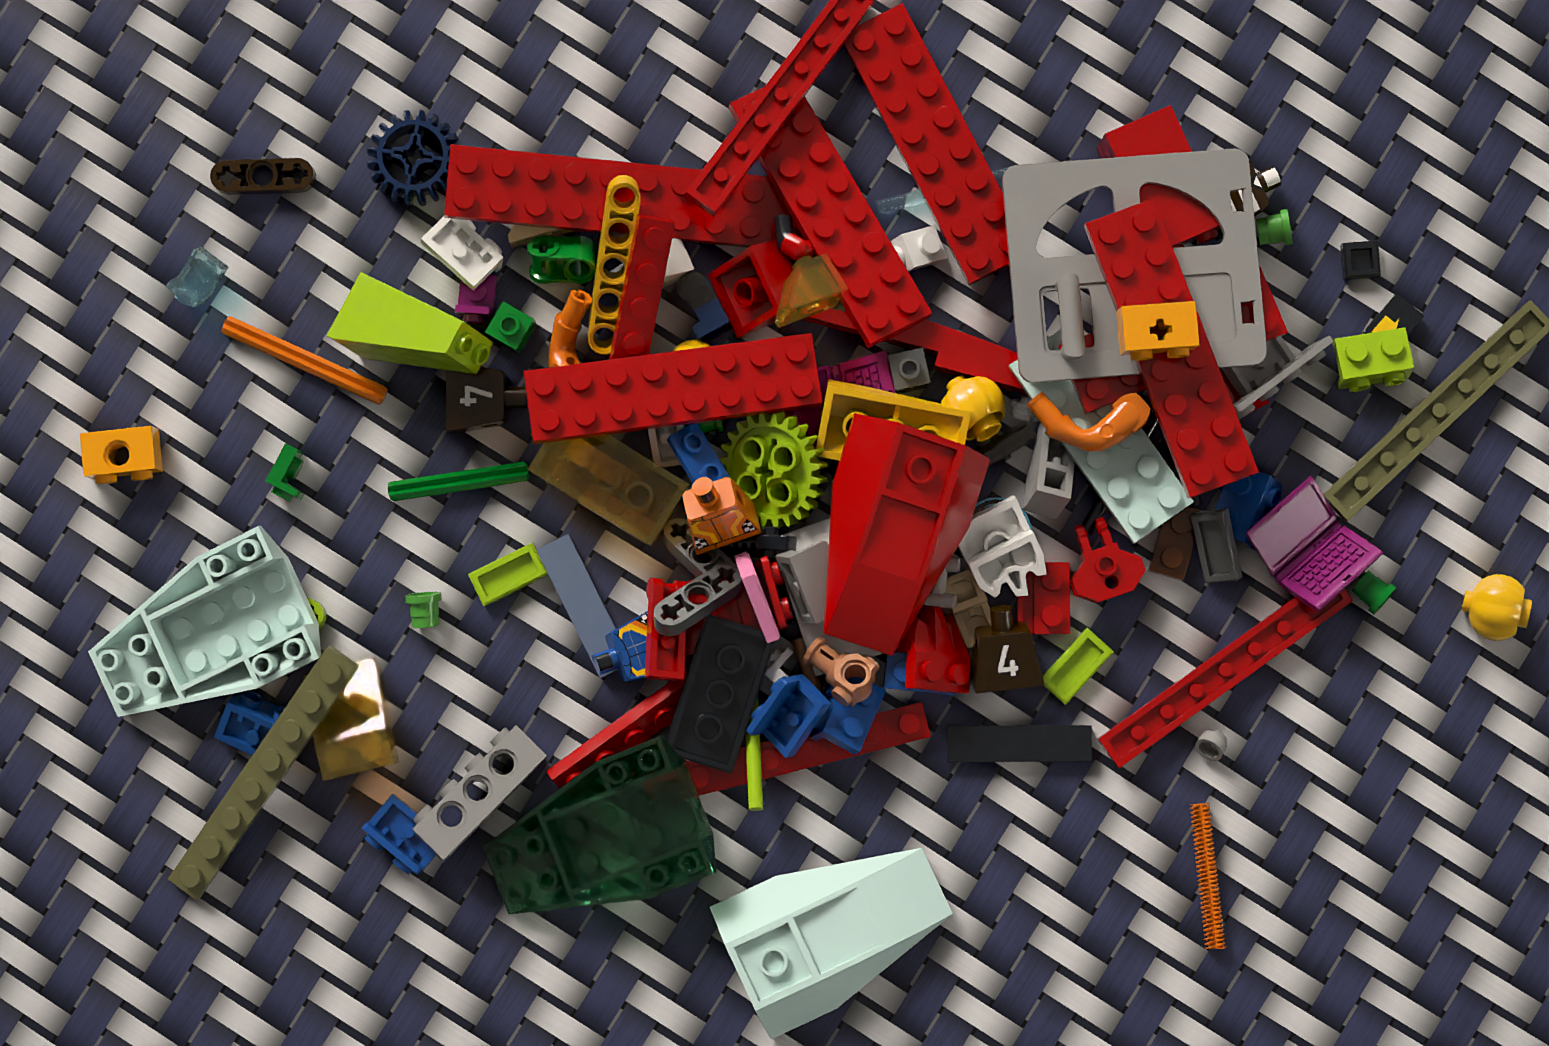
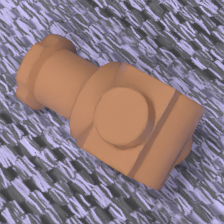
M822 636L815 639L803 657V664L806 666L813 665L827 675L826 682L834 687L831 694L840 704L854 707L856 703L867 699L872 692L875 674L880 669L878 663L866 654L862 656L858 653L849 654L848 652L840 654L828 646L826 639ZM857 676L864 681L859 684H851L847 680Z

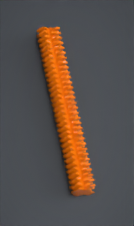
M1209 803L1190 804L1193 805L1190 809L1194 810L1190 812V814H1194L1191 818L1195 819L1191 823H1195L1192 827L1196 828L1192 832H1196L1193 836L1197 837L1193 841H1197L1194 845L1198 846L1194 850H1198L1195 854L1199 855L1195 859H1199L1196 863L1200 864L1196 868H1200L1197 872L1201 873L1197 877H1201L1198 881L1202 882L1198 886H1202L1199 890L1203 891L1199 895H1203L1200 899L1204 900L1200 904H1204L1201 909H1205L1201 913H1205L1202 918H1206L1202 922L1206 923L1203 927H1207L1203 931L1207 932L1204 936H1208L1204 940L1208 941L1205 945H1209L1205 949H1223L1226 946H1224V928L1221 927L1223 926V919L1220 918L1222 917V910H1220L1221 905L1219 904L1221 901H1219L1220 896L1218 895L1220 892H1218L1219 887L1217 886L1219 885L1217 883L1218 878L1216 877L1218 875L1216 874L1217 869L1215 868L1217 865H1215L1216 860L1213 859L1216 857L1214 855L1215 851L1212 850L1215 848L1213 846L1214 842L1211 841L1214 838L1212 837L1213 833L1210 832L1213 828H1211L1212 824L1209 823L1212 821L1210 819L1211 815L1208 814L1211 810L1208 809L1210 808L1207 805Z

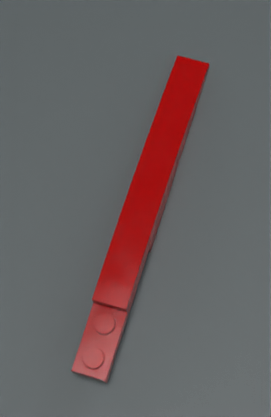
M811 298V302H802L799 320L861 336L846 310L844 312L832 309L831 302L818 298ZM924 320L882 341L911 350L923 348L924 353L936 356L933 367L935 371L953 376L964 375L966 379L976 376L986 377L995 382L999 388L1027 395L1008 367L1018 359L1017 353L986 340Z

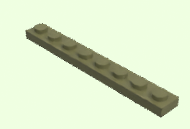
M1531 300L1526 302L1323 493L1327 502L1345 522L1349 521L1549 332V318Z
M332 645L325 649L168 878L169 881L195 900L202 897L360 666Z

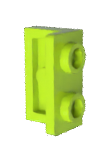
M1406 327L1334 339L1333 348L1340 376L1337 381L1338 389L1349 388L1350 392H1359L1370 388L1371 384L1383 382L1385 386H1396L1406 382V379L1409 378L1414 370Z

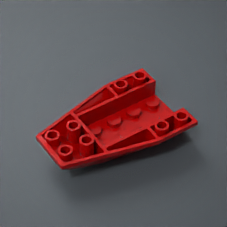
M854 413L832 482L823 634L890 656L894 655L970 527L990 461L988 457L966 445L898 422Z

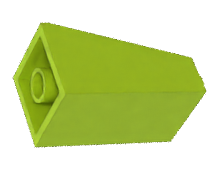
M362 272L357 277L326 335L364 359L477 374L481 365L487 361L493 344L491 340L464 321Z

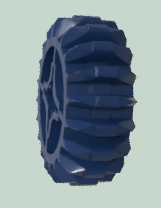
M405 110L403 114L404 121L400 122L397 116L393 114L390 116L394 124L392 127L388 128L384 123L379 125V128L384 133L382 137L372 134L371 140L378 147L367 148V154L377 159L367 162V168L373 171L378 170L371 176V179L374 183L383 182L379 188L383 195L392 190L391 200L397 203L404 194L406 206L413 204L414 196H417L421 206H425L427 202L425 195L430 194L432 199L437 202L440 198L436 191L441 188L446 193L450 144H455L459 138L456 133L447 135L451 128L448 122L441 123L437 127L439 123L438 115L432 114L426 122V114L423 110L418 111L416 120H413L409 110ZM413 132V134H410L406 145L390 149L397 139ZM424 133L430 134L439 140L442 145L443 156H436L434 152L425 150ZM418 148L422 160H416L415 165L411 168L412 164L408 157H414L415 151ZM387 160L405 166V184L395 180L390 175ZM437 167H440L430 180L417 184L420 182V177L424 171L428 169L437 170Z

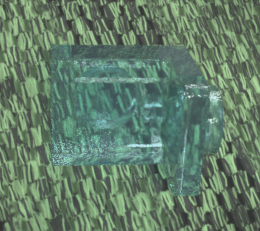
M199 246L193 250L179 276L171 279L166 288L174 293L175 298L179 302L196 307L210 300L229 267L205 248Z

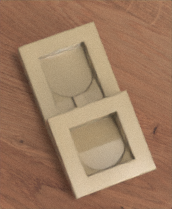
M968 569L947 578L945 593L956 594V606L954 609L951 608V611L959 626L967 649L971 650L973 649L975 628L991 625V617L985 592L979 588Z

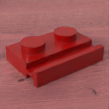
M1045 562L1046 575L1037 576L1032 571H1029L1025 576L1028 596H1016L1017 622H1026L1031 634H1070V562Z

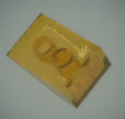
M375 658L355 662L360 666L313 734L323 781L400 763Z

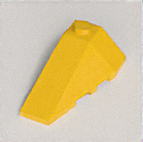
M828 379L816 449L824 448V452L818 457L840 460L854 413L898 422L965 445L971 411L867 386Z

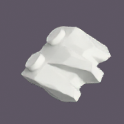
M1011 496L973 515L970 527L958 548L979 588L996 598L1000 594L1001 585L1007 582L1016 596H1028L1025 577L1027 572L1032 571L1037 576L1046 575L1047 573L1044 554L1034 532L1026 521L1016 497Z

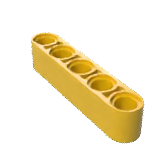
M619 175L613 178L608 185L588 321V343L591 349L599 354H610L613 336L607 341H600L595 338L594 333L600 328H608L613 333L615 331L637 214H639L640 208L639 186L632 177L627 175ZM621 187H627L634 192L631 200L620 202L614 198V193ZM615 223H623L628 226L629 230L625 236L614 237L609 233V228ZM610 258H617L624 265L621 270L610 272L604 268V263ZM605 293H612L618 297V302L611 307H606L599 302V298Z

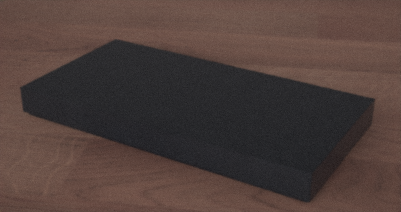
M707 615L704 619L664 743L663 753L732 774L775 641L767 643L760 629L716 615Z

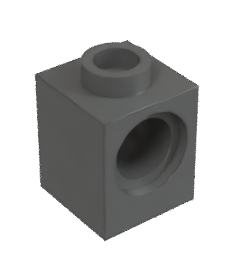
M923 348L888 355L893 384L897 394L929 388L931 381Z

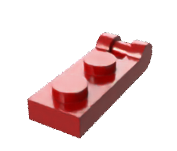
M652 577L648 580L646 588L648 615L645 678L678 682L684 680L686 630L676 636H665L657 632L654 627V608L663 600V597H668L686 585V581L674 580L673 583H664L662 579Z

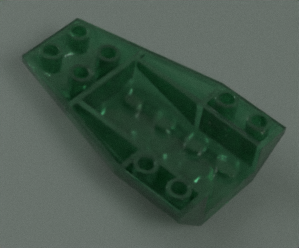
M662 735L595 762L482 847L509 915L650 899L716 873L713 831L686 764Z

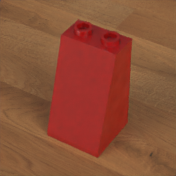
M1171 105L1105 133L1096 148L1101 159L1192 152ZM1145 184L1140 187V203L1154 198L1173 248L1184 247L1185 244L1197 240L1200 245L1219 236L1217 230L1220 229V226L1216 219L1194 199L1181 192L1159 185Z

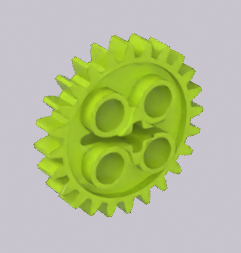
M784 412L747 416V420L736 423L738 430L727 433L732 442L721 445V448L728 453V456L719 458L723 465H726V471L730 478L754 502L761 526L773 525L774 527L781 528L786 525L797 524L798 520L808 518V510L818 508L819 506L814 498L824 496L825 494L818 487V484L828 481L827 477L820 474V469L827 467L828 463L818 461V456L824 452V448L814 449L813 447L818 438L817 435L807 437L805 434L808 430V425L803 424L796 427L797 417L791 416L785 419ZM757 443L761 447V455L757 451ZM788 449L791 451L793 456L792 462L788 457ZM753 478L757 482L758 489L754 487ZM784 485L789 490V497L785 494Z

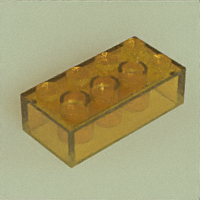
M610 435L544 443L528 468L536 476L652 548L663 533L664 527L683 500L682 494L691 488L685 481Z

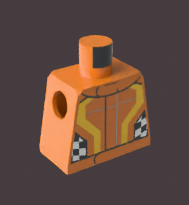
M701 477L694 481L692 489L682 494L697 555L762 533L754 502L732 478L725 477L712 482L708 477Z

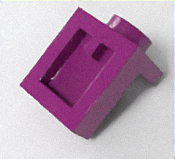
M489 275L474 291L460 279L458 305H455V313L458 317H463L465 323L484 324L485 319H493L498 279L496 275Z

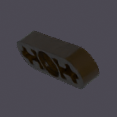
M302 158L222 160L213 166L210 179L213 186L219 192L226 195L303 193L310 190L315 184L316 173L310 163ZM283 166L282 171L284 174H294L297 170L296 167H301L305 173H308V176L301 179V184H297L290 177L282 178L284 185H279L281 175L278 167ZM261 167H268L273 172L272 181L265 186H259L254 182V173ZM243 168H247L246 180L248 186H244L245 182L242 179L230 180V186H226L222 180H219V176L225 175L226 169H230L234 175H244Z

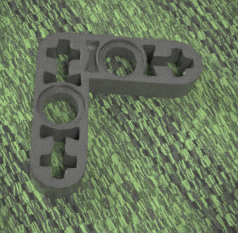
M684 518L672 519L665 525L664 546L696 578L655 606L654 627L657 632L665 636H676L736 597L742 589V578L737 565L720 548L705 552L713 558L708 563H698L693 559L697 554L688 519ZM686 535V541L681 536ZM693 594H703L708 600L703 604H693L688 598Z

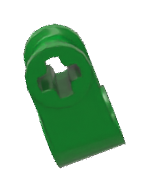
M538 236L529 241L527 245L528 255L532 258L529 275L534 282L540 284L587 283L595 276L597 247L594 241L588 237ZM543 246L546 247V253H543ZM542 267L546 269L545 274L542 272Z

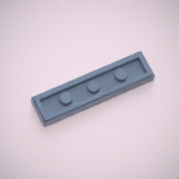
M567 534L537 549V552L593 663V654L609 649L605 635L616 628L570 535ZM616 669V670H613V671H610V672H608V673L599 675V677H600V678H603V677H605V676H607V675H609V674H611V673L617 671V669Z

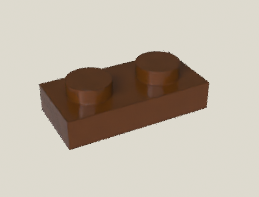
M1186 507L1160 525L1148 571L1177 580H1184L1195 543L1190 515L1195 511L1201 510Z

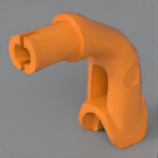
M572 290L563 310L555 316L548 352L549 368L581 363L575 350L576 340L582 328L581 320L592 303L591 296L585 291L578 290L577 292Z
M1043 391L1027 404V407L1047 429L1045 432L1047 436L1087 452L1103 451L1122 442L1131 434L1134 435L1146 424L1151 410L1140 395L1130 393L1114 402L1110 406L1112 411L1099 423L1090 428L1082 429L1071 420L1068 414L1063 415Z

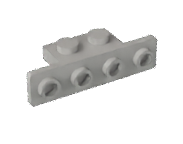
M1329 335L1309 345L1296 356L1293 355L1282 336L1266 342L1267 354L1259 364L1245 367L1221 368L1240 396L1233 403L1238 419H1241L1255 409L1253 402L1258 398L1262 402L1279 391L1277 387L1279 382L1283 381L1286 384L1301 375L1303 371L1300 367L1306 363L1310 366L1326 355L1323 349L1334 342Z

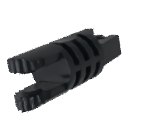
M760 526L762 533L731 543L729 548L727 546L719 548L728 557H734L740 553L747 552L750 557L762 558L768 556L769 559H776L777 551H796L797 537L778 535V527Z

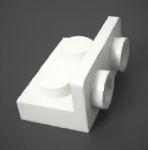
M442 217L421 238V244L474 291L493 271L498 272L502 268V251L494 241L489 238L484 240L475 232L476 227L470 220Z

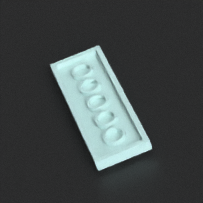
M1061 329L1047 338L1049 350H1059L1058 346L1063 344ZM1018 359L1008 366L1031 400L1043 391L1063 415L1068 414L1071 420L1082 429L1096 425L1112 411L1110 408L1112 404L1085 414L1071 380L1030 383L1020 376ZM1142 428L1134 435L1131 434L1122 442L1103 451L1087 452L1061 442L1132 544L1194 502L1191 498H1187L1184 487Z

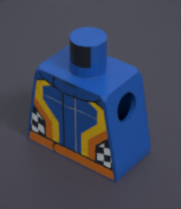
M648 611L605 635L609 649L592 655L593 664L598 675L617 669L622 683L649 679L645 678Z

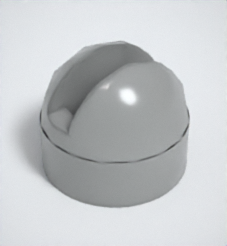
M1206 730L1200 735L1195 744L1196 751L1207 760L1218 761L1226 751L1227 738L1222 731Z

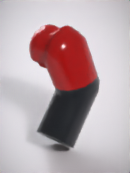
M776 216L774 222L779 251L796 261L811 259L814 255V248L810 241L804 240L793 233L792 216Z

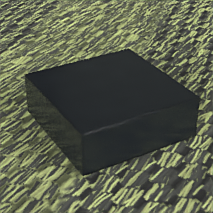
M1378 240L1348 242L1340 245L1343 280L1379 278L1381 276Z

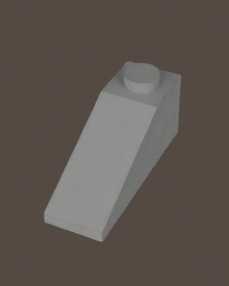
M1040 422L1026 477L1022 510L1057 519L1071 500L1075 461L1061 441L1052 439L1045 434L1047 429Z

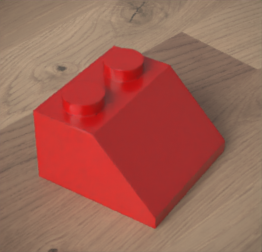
M776 239L750 246L708 274L723 310L733 326L732 329L737 339L789 316L801 308L803 301L809 302L789 257L781 253L777 248Z

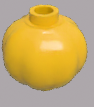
M960 375L947 384L948 392L942 399L941 404L971 411L966 436L967 441L977 439V441L987 440L1001 429L1000 421L1005 417L1006 401L1002 391L995 382L986 377L976 376L966 379L964 375Z
M1494 574L1481 579L1473 591H1465L1461 611L1468 612L1470 625L1479 636L1492 641H1502L1515 636L1517 627H1527L1532 600L1524 598L1525 588L1516 579L1507 575Z

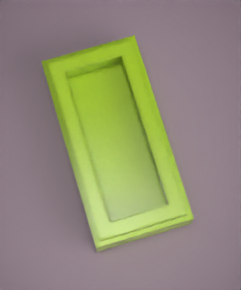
M530 543L468 574L484 607L549 576L534 543Z
M1086 628L1043 675L1044 687L1066 705L1114 651L1090 629Z

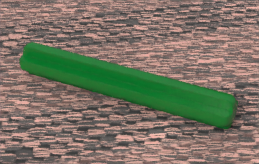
M517 462L392 481L388 483V494L390 500L400 501L525 482L530 477L529 468L526 462Z

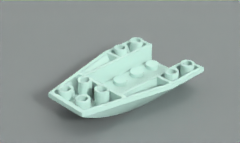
M257 526L193 559L89 650L88 653L117 716L120 717L260 688L319 659L321 656L319 623L289 558L262 526Z
M922 847L777 875L710 906L726 949L770 1039L837 1009L953 914Z

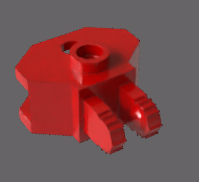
M1103 517L1095 519L1096 531L1103 547L1095 550L1091 549L1087 531L1082 524L1074 526L1082 554L1079 556L1081 564L1071 578L1070 586L1074 596L1093 603L1133 591L1146 571L1140 556L1119 549L1117 542L1113 543ZM1107 577L1114 581L1113 589L1106 587L1105 579Z

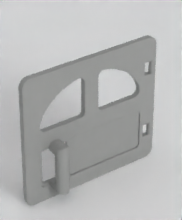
M1234 148L1011 166L1005 171L1002 177L1018 370L1020 376L1025 381L1040 383L1140 375L1135 361L1130 360V355L1120 356L1116 309L1095 254L1045 258L1039 255L1036 249L1043 227L1056 211L1077 196L1100 187L1106 188L1111 192L1114 212L1139 204L1140 187L1145 184H1153L1167 187L1189 196L1212 214L1222 230V242L1217 245L1173 248L1192 299L1196 301V309L1218 367L1254 366L1264 360L1267 354L1250 166L1245 152ZM1242 190L1244 212H1232L1230 192ZM1080 289H1087L1090 293L1094 345L1091 348H1085ZM1049 291L1058 292L1063 343L1061 350L1052 351L1047 346L1043 294ZM1252 301L1254 324H1243L1241 303Z

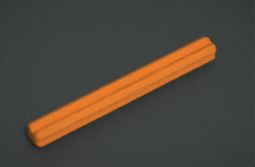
M229 316L223 324L222 333L373 403L379 405L386 397L388 389L385 386L241 320Z

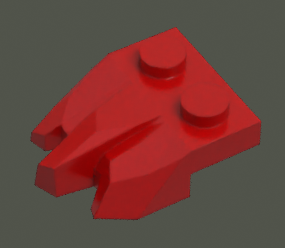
M923 605L920 619L916 616L897 648V652L907 653L905 688L952 694H969L971 657L953 614L944 615L941 607Z

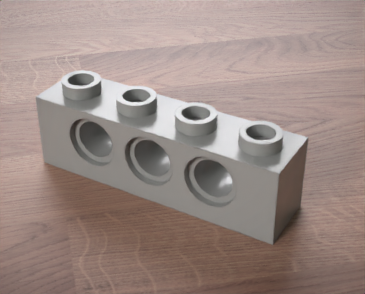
M517 725L511 731L506 727L503 728L490 742L494 748L485 757L480 753L477 754L464 768L468 774L459 783L455 779L451 780L439 793L443 799L433 809L426 805L414 817L413 821L417 825L412 829V832L443 863L546 760L547 755ZM501 756L509 758L513 763V770L506 775L496 773L492 766L496 758ZM471 783H483L488 790L487 796L480 801L469 798L466 790ZM455 808L460 811L462 820L457 826L448 827L443 824L440 817L445 809Z

